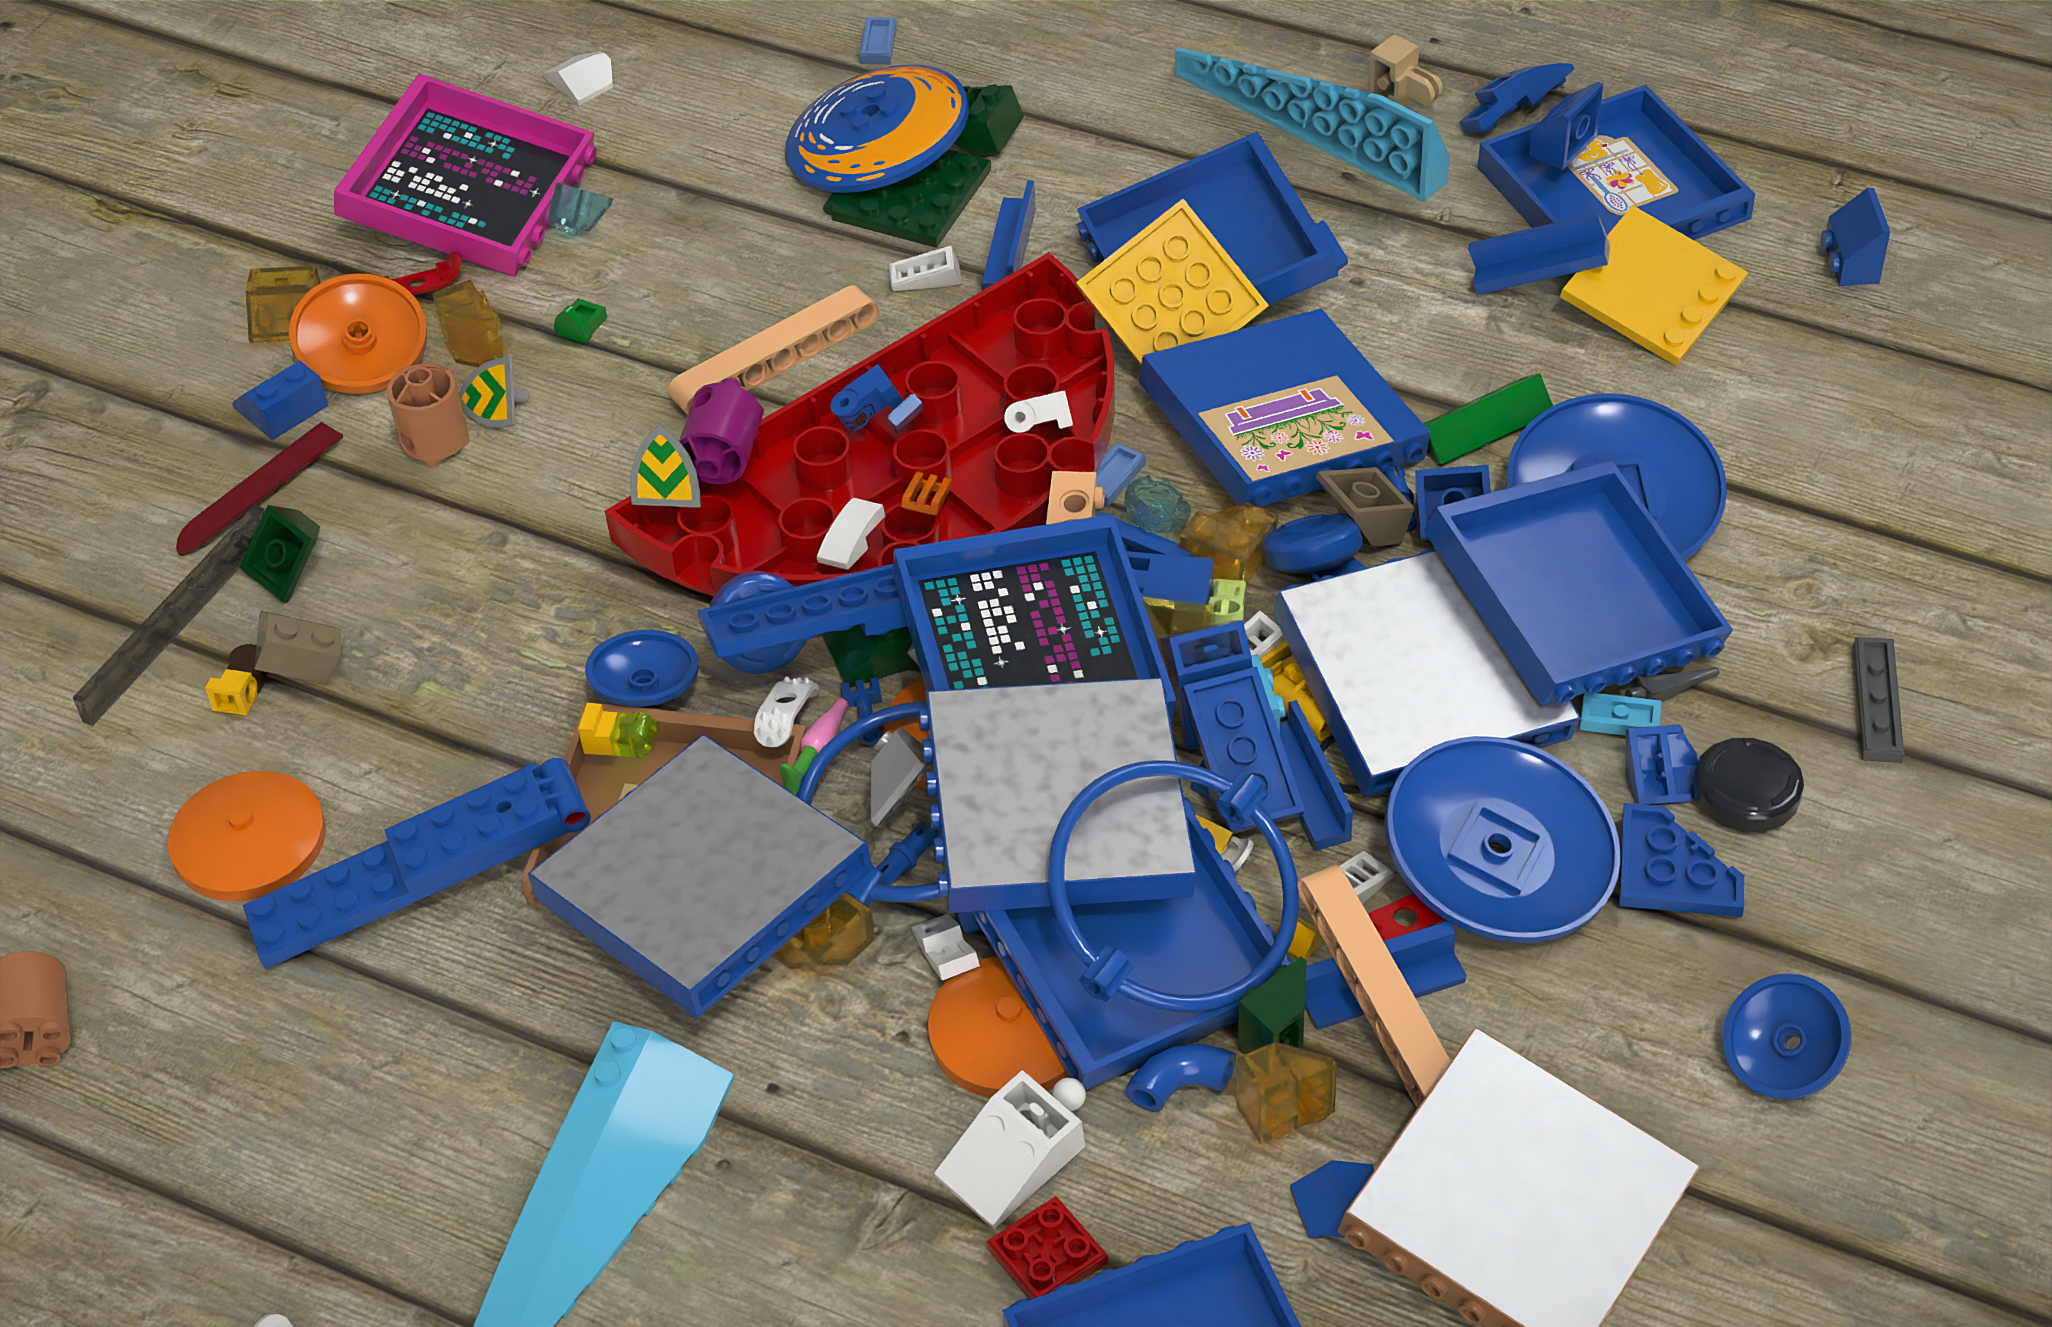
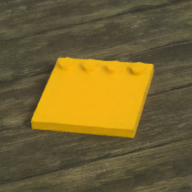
M1181 199L1075 284L1140 367L1142 357L1145 354L1240 330L1269 306L1184 199Z
M1632 205L1607 235L1610 243L1608 265L1576 272L1562 289L1560 298L1677 367L1745 282L1748 272Z

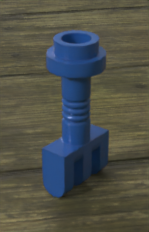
M878 677L870 678V688L867 689L864 687L863 679L855 680L857 689L855 691H851L848 682L841 683L843 699L848 702L849 707L857 706L858 720L873 713L872 703L882 702ZM884 725L862 735L858 740L866 745L876 744L883 736Z

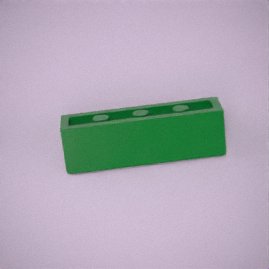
M1537 373L1515 380L1423 424L1431 432L1428 443L1436 463L1441 465L1528 425L1542 412L1553 407L1541 374Z

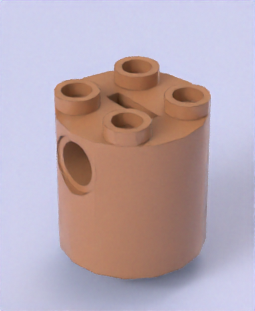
M421 363L400 370L390 379L386 388L387 397L401 449L408 456L422 460L427 466H436L442 463L443 459L457 453L469 443L467 424L455 375L448 368L439 364Z
M23 951L0 957V1068H10L15 1065L27 1066L35 1063L43 1067H51L61 1061V1054L67 1050L71 1041L68 1021L67 975L65 965L54 956L43 952Z

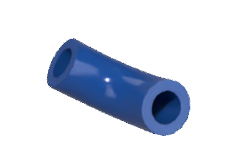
M1199 1043L1170 1047L1146 1060L1130 1079L1125 1089L1126 1095L1136 1106L1147 1111L1158 1112L1163 1109L1166 1101L1175 1091L1185 1086L1200 1085L1222 1092L1232 1077L1236 1064V1053Z

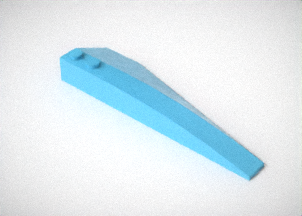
M1180 47L1175 50V76L1423 202L1448 183L1450 157L1434 122L1378 94Z
M613 1021L533 1185L473 1327H554L561 1317L565 1319L576 1306L575 1300L584 1288L592 1286L632 1236L631 1230L643 1215L647 1217L657 1205L656 1199L668 1184L673 1185L681 1175V1167L691 1155L695 1157L704 1146L734 1081V1074L651 1030Z

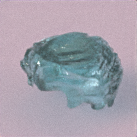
M1147 475L1131 481L1127 486L1124 498L1125 508L1132 522L1143 531L1150 533L1170 531L1184 526L1189 520L1191 514L1189 503L1183 500V496L1171 486L1168 479L1153 481L1151 476Z

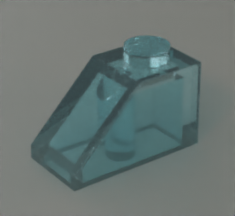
M556 183L547 221L559 224L557 230L573 235L577 234L578 229L590 232L612 205L613 198Z

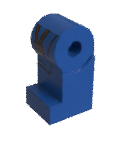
M877 364L834 396L830 408L846 430L856 431L863 428L872 416L890 405L894 410L904 400L879 364Z

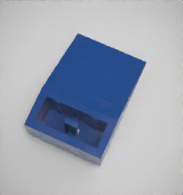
M1232 620L1160 638L1168 676L1177 700L1176 710L1186 750L1200 746L1181 691L1183 685L1253 668L1243 620Z

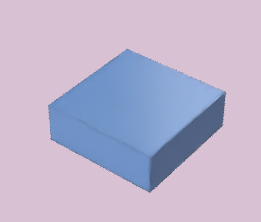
M910 394L888 415L889 426L897 434L923 410L922 402L915 394Z

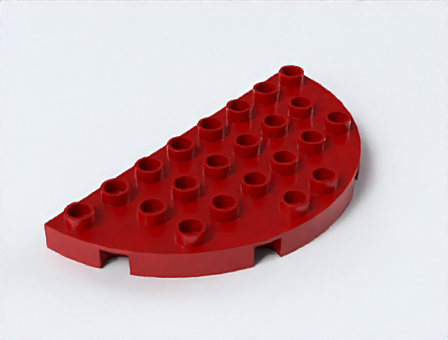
M1048 252L763 418L743 476L734 482L726 484H711L698 480L701 500L700 508L632 505L631 496L605 510L610 540L632 559L660 576L694 591L715 596L723 584L743 573L764 571L777 574L797 587L893 564L894 549L1046 525L1052 471L1097 472L1110 442L1115 417L1114 358L1107 328L1096 330L1094 308L1075 286L1079 280L1066 266ZM879 364L902 399L905 400L910 394H915L922 402L923 410L898 434L888 423V415L893 411L890 405L872 416L863 428L849 431L842 426L831 411L832 399L845 389L844 387ZM1065 390L1073 422L1072 427L1059 429L1057 420L1034 425L1030 431L1025 433H1015L1007 427L1004 415L1006 409L1011 404ZM916 472L924 473V480H928L931 474L937 475V483H942L945 477L952 479L950 491L935 516L901 507L903 495ZM920 488V490L918 491V493H917L915 499L913 500V502H916V503H917V498H918V496L920 495V493H921V491H922L921 488ZM931 492L925 505L931 506V502L937 492ZM852 498L883 505L885 517L866 536L868 550L848 570L818 563L817 554L827 532L839 513Z

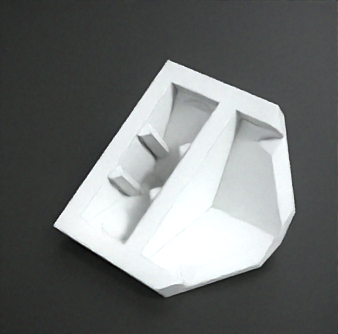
M601 51L577 55L543 73L546 80L578 105L613 88L611 59Z

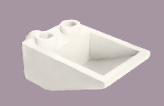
M1023 1070L1020 1071L990 1098L935 1171V1178L994 1230L1085 1147L1082 1121L1072 1113V1111L1079 1109L1085 1102L1086 1091L1083 1084L1074 1078L1061 1079L1055 1084L1051 1095Z

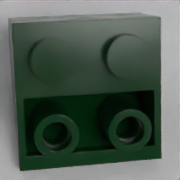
M1012 85L963 86L969 102V114L965 127L954 144L971 155L999 154L1024 117Z
M1302 956L1289 965L1279 967L1269 980L1258 988H1250L1239 1001L1238 1050L1271 1081L1303 1058L1307 961Z

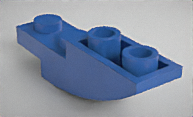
M1556 63L1525 67L1496 78L1474 93L1480 105L1464 117L1459 124L1465 133L1479 132L1483 134L1496 126L1495 121L1502 115L1509 114L1520 106L1532 108L1543 102L1545 99L1544 95L1548 91L1556 89L1566 82L1565 77L1575 69L1573 64Z

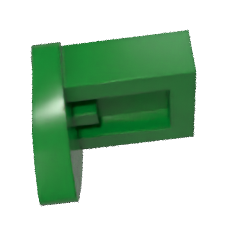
M577 298L571 306H566L557 315L554 321V330L566 338L587 343L592 338V334L607 319L606 307Z

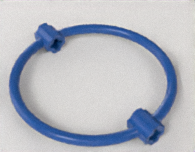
M926 701L904 703L882 709L843 729L813 759L802 779L797 796L811 805L813 793L821 775L830 762L845 747L878 727L902 719L919 717V707H926ZM872 864L873 869L836 901L841 903L848 911L859 914L861 911L868 909L873 899L890 902H914L940 897L938 881L914 886L883 885L885 883L883 873L878 871Z
M1167 760L1143 761L1124 765L1107 772L1091 782L1072 800L1056 827L1051 843L1048 860L1049 893L1054 913L1066 940L1087 967L1079 981L1082 983L1084 990L1094 999L1097 998L1107 1002L1117 991L1134 1001L1162 1010L1177 1012L1212 1010L1240 1000L1250 988H1258L1266 982L1279 967L1291 945L1297 926L1299 913L1298 879L1291 853L1280 830L1259 804L1268 793L1259 778L1253 774H1246L1240 771L1230 781L1215 772L1188 763ZM1146 777H1174L1199 783L1221 794L1215 805L1219 810V814L1228 822L1242 825L1250 817L1267 840L1277 862L1283 891L1281 923L1275 941L1265 958L1251 973L1237 983L1219 991L1199 995H1177L1152 990L1126 978L1134 967L1130 964L1129 957L1122 951L1106 945L1097 954L1082 934L1074 919L1066 892L1065 858L1071 834L1083 813L1096 799L1115 786Z

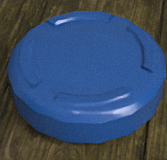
M1341 513L1330 515L1318 514L1287 522L1273 530L1262 542V551L1265 564L1269 568L1281 574H1305L1325 570L1344 563L1345 560L1358 553L1363 545V538L1359 524L1355 523L1350 516Z
M764 571L743 573L721 586L711 600L710 607L795 586L777 574ZM792 640L780 643L777 647L770 649L759 648L743 652V654L737 657H722V660L742 672L757 675L774 672L792 662L806 644V640Z

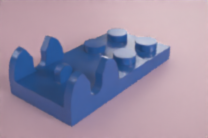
M1253 667L1183 685L1181 691L1207 770L1215 772L1230 781L1240 771L1246 774H1253L1263 782L1264 789L1268 792L1259 804L1274 823L1301 817L1305 809L1258 668ZM1208 787L1210 799L1215 803L1221 794ZM1221 815L1219 817V825L1233 832L1232 835L1257 828V825L1250 817L1242 825L1228 822Z

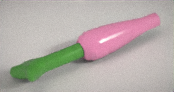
M837 699L832 707L806 731L801 741V754L793 766L789 764L781 765L780 773L784 780L783 787L796 796L801 786L802 778L805 776L813 759L838 734L842 718L849 708V704L845 699Z

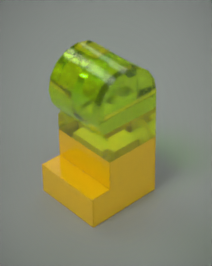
M587 703L578 731L584 754L637 758L647 756L650 753L658 724L652 716L646 713L633 712L627 715L626 713L603 711L602 704Z

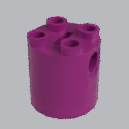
M726 378L721 383L716 382L704 385L696 391L679 439L692 460L698 480L706 483L726 484L734 482L743 476L764 414L762 405L758 403L752 394L742 388L737 380Z

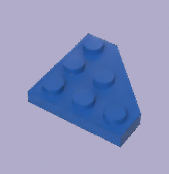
M1624 803L1622 812L1619 906L1742 917L1744 911V875L1734 866L1728 868L1715 857V850L1696 833L1685 831L1675 822V815L1666 807Z

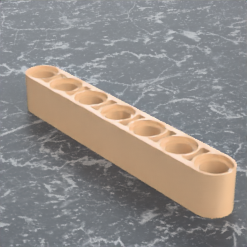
M856 285L847 286L676 376L670 382L667 394L688 415L696 391L704 385L716 382L721 383L723 379L731 378L737 380L742 388L749 391L869 327L877 319L880 308Z
M1334 864L1298 879L1299 895L1306 910L1418 1109L1451 1060L1341 867Z

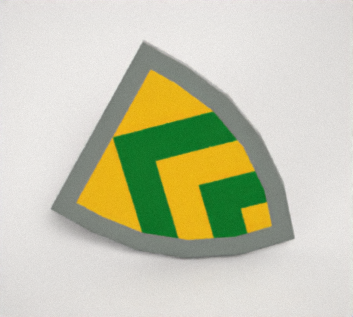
M507 356L485 362L474 370L463 383L459 396L463 411L474 421L488 427H508L515 425L514 402L525 403L529 398V393L526 389L513 388L512 356Z
M659 424L644 439L636 453L631 469L630 488L632 505L700 508V488L697 472L692 460L677 437L662 424Z

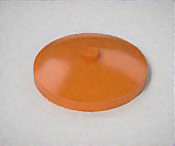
M346 274L328 279L305 294L293 311L289 325V338L296 362L302 361L318 374L323 387L342 393L365 394L386 389L390 379L400 370L419 364L426 348L427 328L420 304L406 288L382 276Z
M272 771L242 772L221 778L207 785L186 801L176 814L169 829L168 853L178 877L196 893L223 901L256 899L293 883L310 868L323 847L326 823L317 797L303 782L289 775Z
M998 956L978 960L979 967L950 977L939 989L930 1007L928 1034L931 1051L937 1064L953 1082L970 1092L991 1098L1022 1070L1046 1091L1053 1089L1055 1084L1061 1079L1069 1078Z

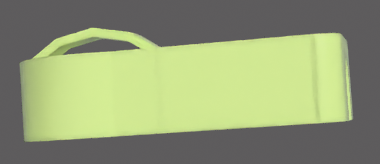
M1213 580L1212 597H1210L1206 610L1207 626L1232 620H1243L1246 594L1245 581Z

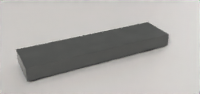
M1855 637L1853 651L1862 761L1902 763L1904 745L1894 639Z

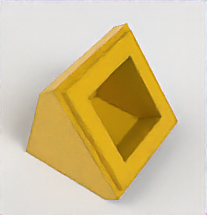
M1298 917L1294 937L1287 954L1295 959L1302 956L1307 960L1324 942L1318 929ZM1280 919V921H1279V923H1278V925H1277V928H1276V930H1275L1276 936H1277V933H1278V930H1279V926H1280V923H1281V919Z

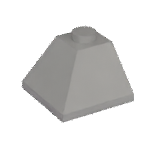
M903 728L895 731L894 734L887 731L873 748L878 752L871 761V822L876 826L891 817L931 766V763L923 762L922 744Z

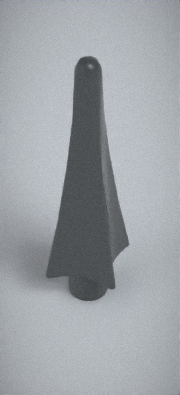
M1713 667L1684 673L1654 676L1638 675L1637 687L1626 690L1625 696L1660 700L1663 702L1685 689L1717 676L1720 672L1718 668Z

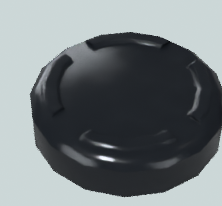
M1730 738L1713 744L1700 755L1694 771L1692 786L1695 801L1702 811L1720 825L1741 832H1766L1784 825L1797 813L1803 794L1804 781L1801 768L1792 756L1775 744L1756 738Z

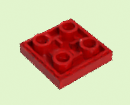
M1057 1196L1051 1198L986 1241L987 1250L1029 1299L1051 1293L1055 1288L1063 1284L1074 1285L1108 1264L1106 1252Z

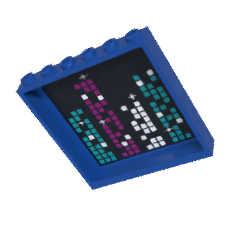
M1114 514L894 549L892 573L926 691L1162 677L1170 722L1172 721L1177 700Z

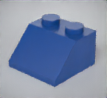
M1596 82L1566 96L1557 106H1553L1549 110L1545 118L1539 123H1535L1528 136L1530 141L1529 156L1564 170L1597 137L1603 84Z
M1874 188L1865 189L1830 215L1826 231L1821 233L1822 250L1828 253L1829 270L1831 273H1835L1839 286L1880 283L1890 229Z
M300 360L232 402L234 409L271 440H274L328 407L320 376Z
M1488 465L1415 470L1417 516L1421 540H1429L1423 530L1436 507L1491 493Z

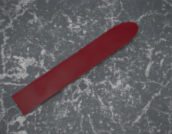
M323 422L317 424L194 517L181 530L177 538V553L180 556H184L205 544L343 439V435Z

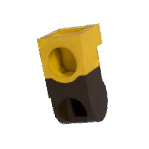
M244 644L236 647L230 653V664L220 679L210 678L205 686V690L212 711L247 716L268 676V672L254 669L257 645Z

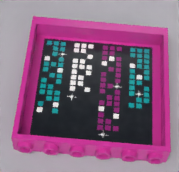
M418 73L333 191L334 214L447 254L457 252L462 259L515 277L522 265L527 266L535 245L542 243L548 225H553L556 221L560 206L567 204L573 186L580 184L586 166L588 164L592 165L597 153V147L593 146L594 132Z

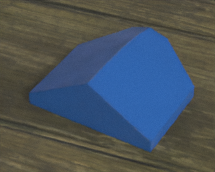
M1680 725L1627 729L1626 776L1636 804L1662 805L1690 802L1693 797L1692 781L1698 758L1696 751L1684 735L1683 728Z
M1332 1160L1290 1185L1292 1196L1308 1238L1316 1239L1318 1236L1345 1238L1338 1233V1229L1346 1210L1374 1172L1372 1164Z

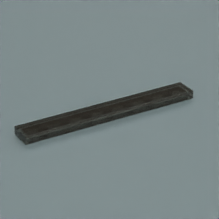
M254 505L73 696L82 722L94 726L240 569L239 566L261 521L265 508Z

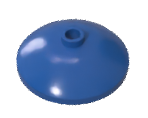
M636 630L611 637L591 652L585 666L587 683L596 695L615 705L639 708L661 705L677 698L694 683L699 670L698 656L693 646L678 635L660 630Z
M1799 974L1772 975L1751 984L1735 999L1727 1013L1723 1026V1049L1732 1071L1750 1089L1773 1099H1800L1824 1089L1841 1072L1851 1049V1024L1841 1001L1822 983ZM1792 1037H1798L1800 1039L1799 1046L1792 1050L1787 1049L1788 1040Z

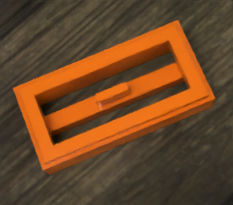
M916 472L903 495L901 507L935 516L950 491L952 479L945 477L942 483H937V475L931 474L928 480H924V473ZM920 488H921L922 491H921L920 495H919L918 498H917V503H916V502H913V500L915 499V497H916L918 491H919ZM931 492H937L931 502V506L925 505Z

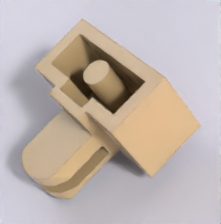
M1396 34L1390 36L1370 52L1368 90L1370 93L1381 95L1402 106H1406L1412 100L1427 106L1442 94L1443 86L1438 76L1418 66L1419 46Z

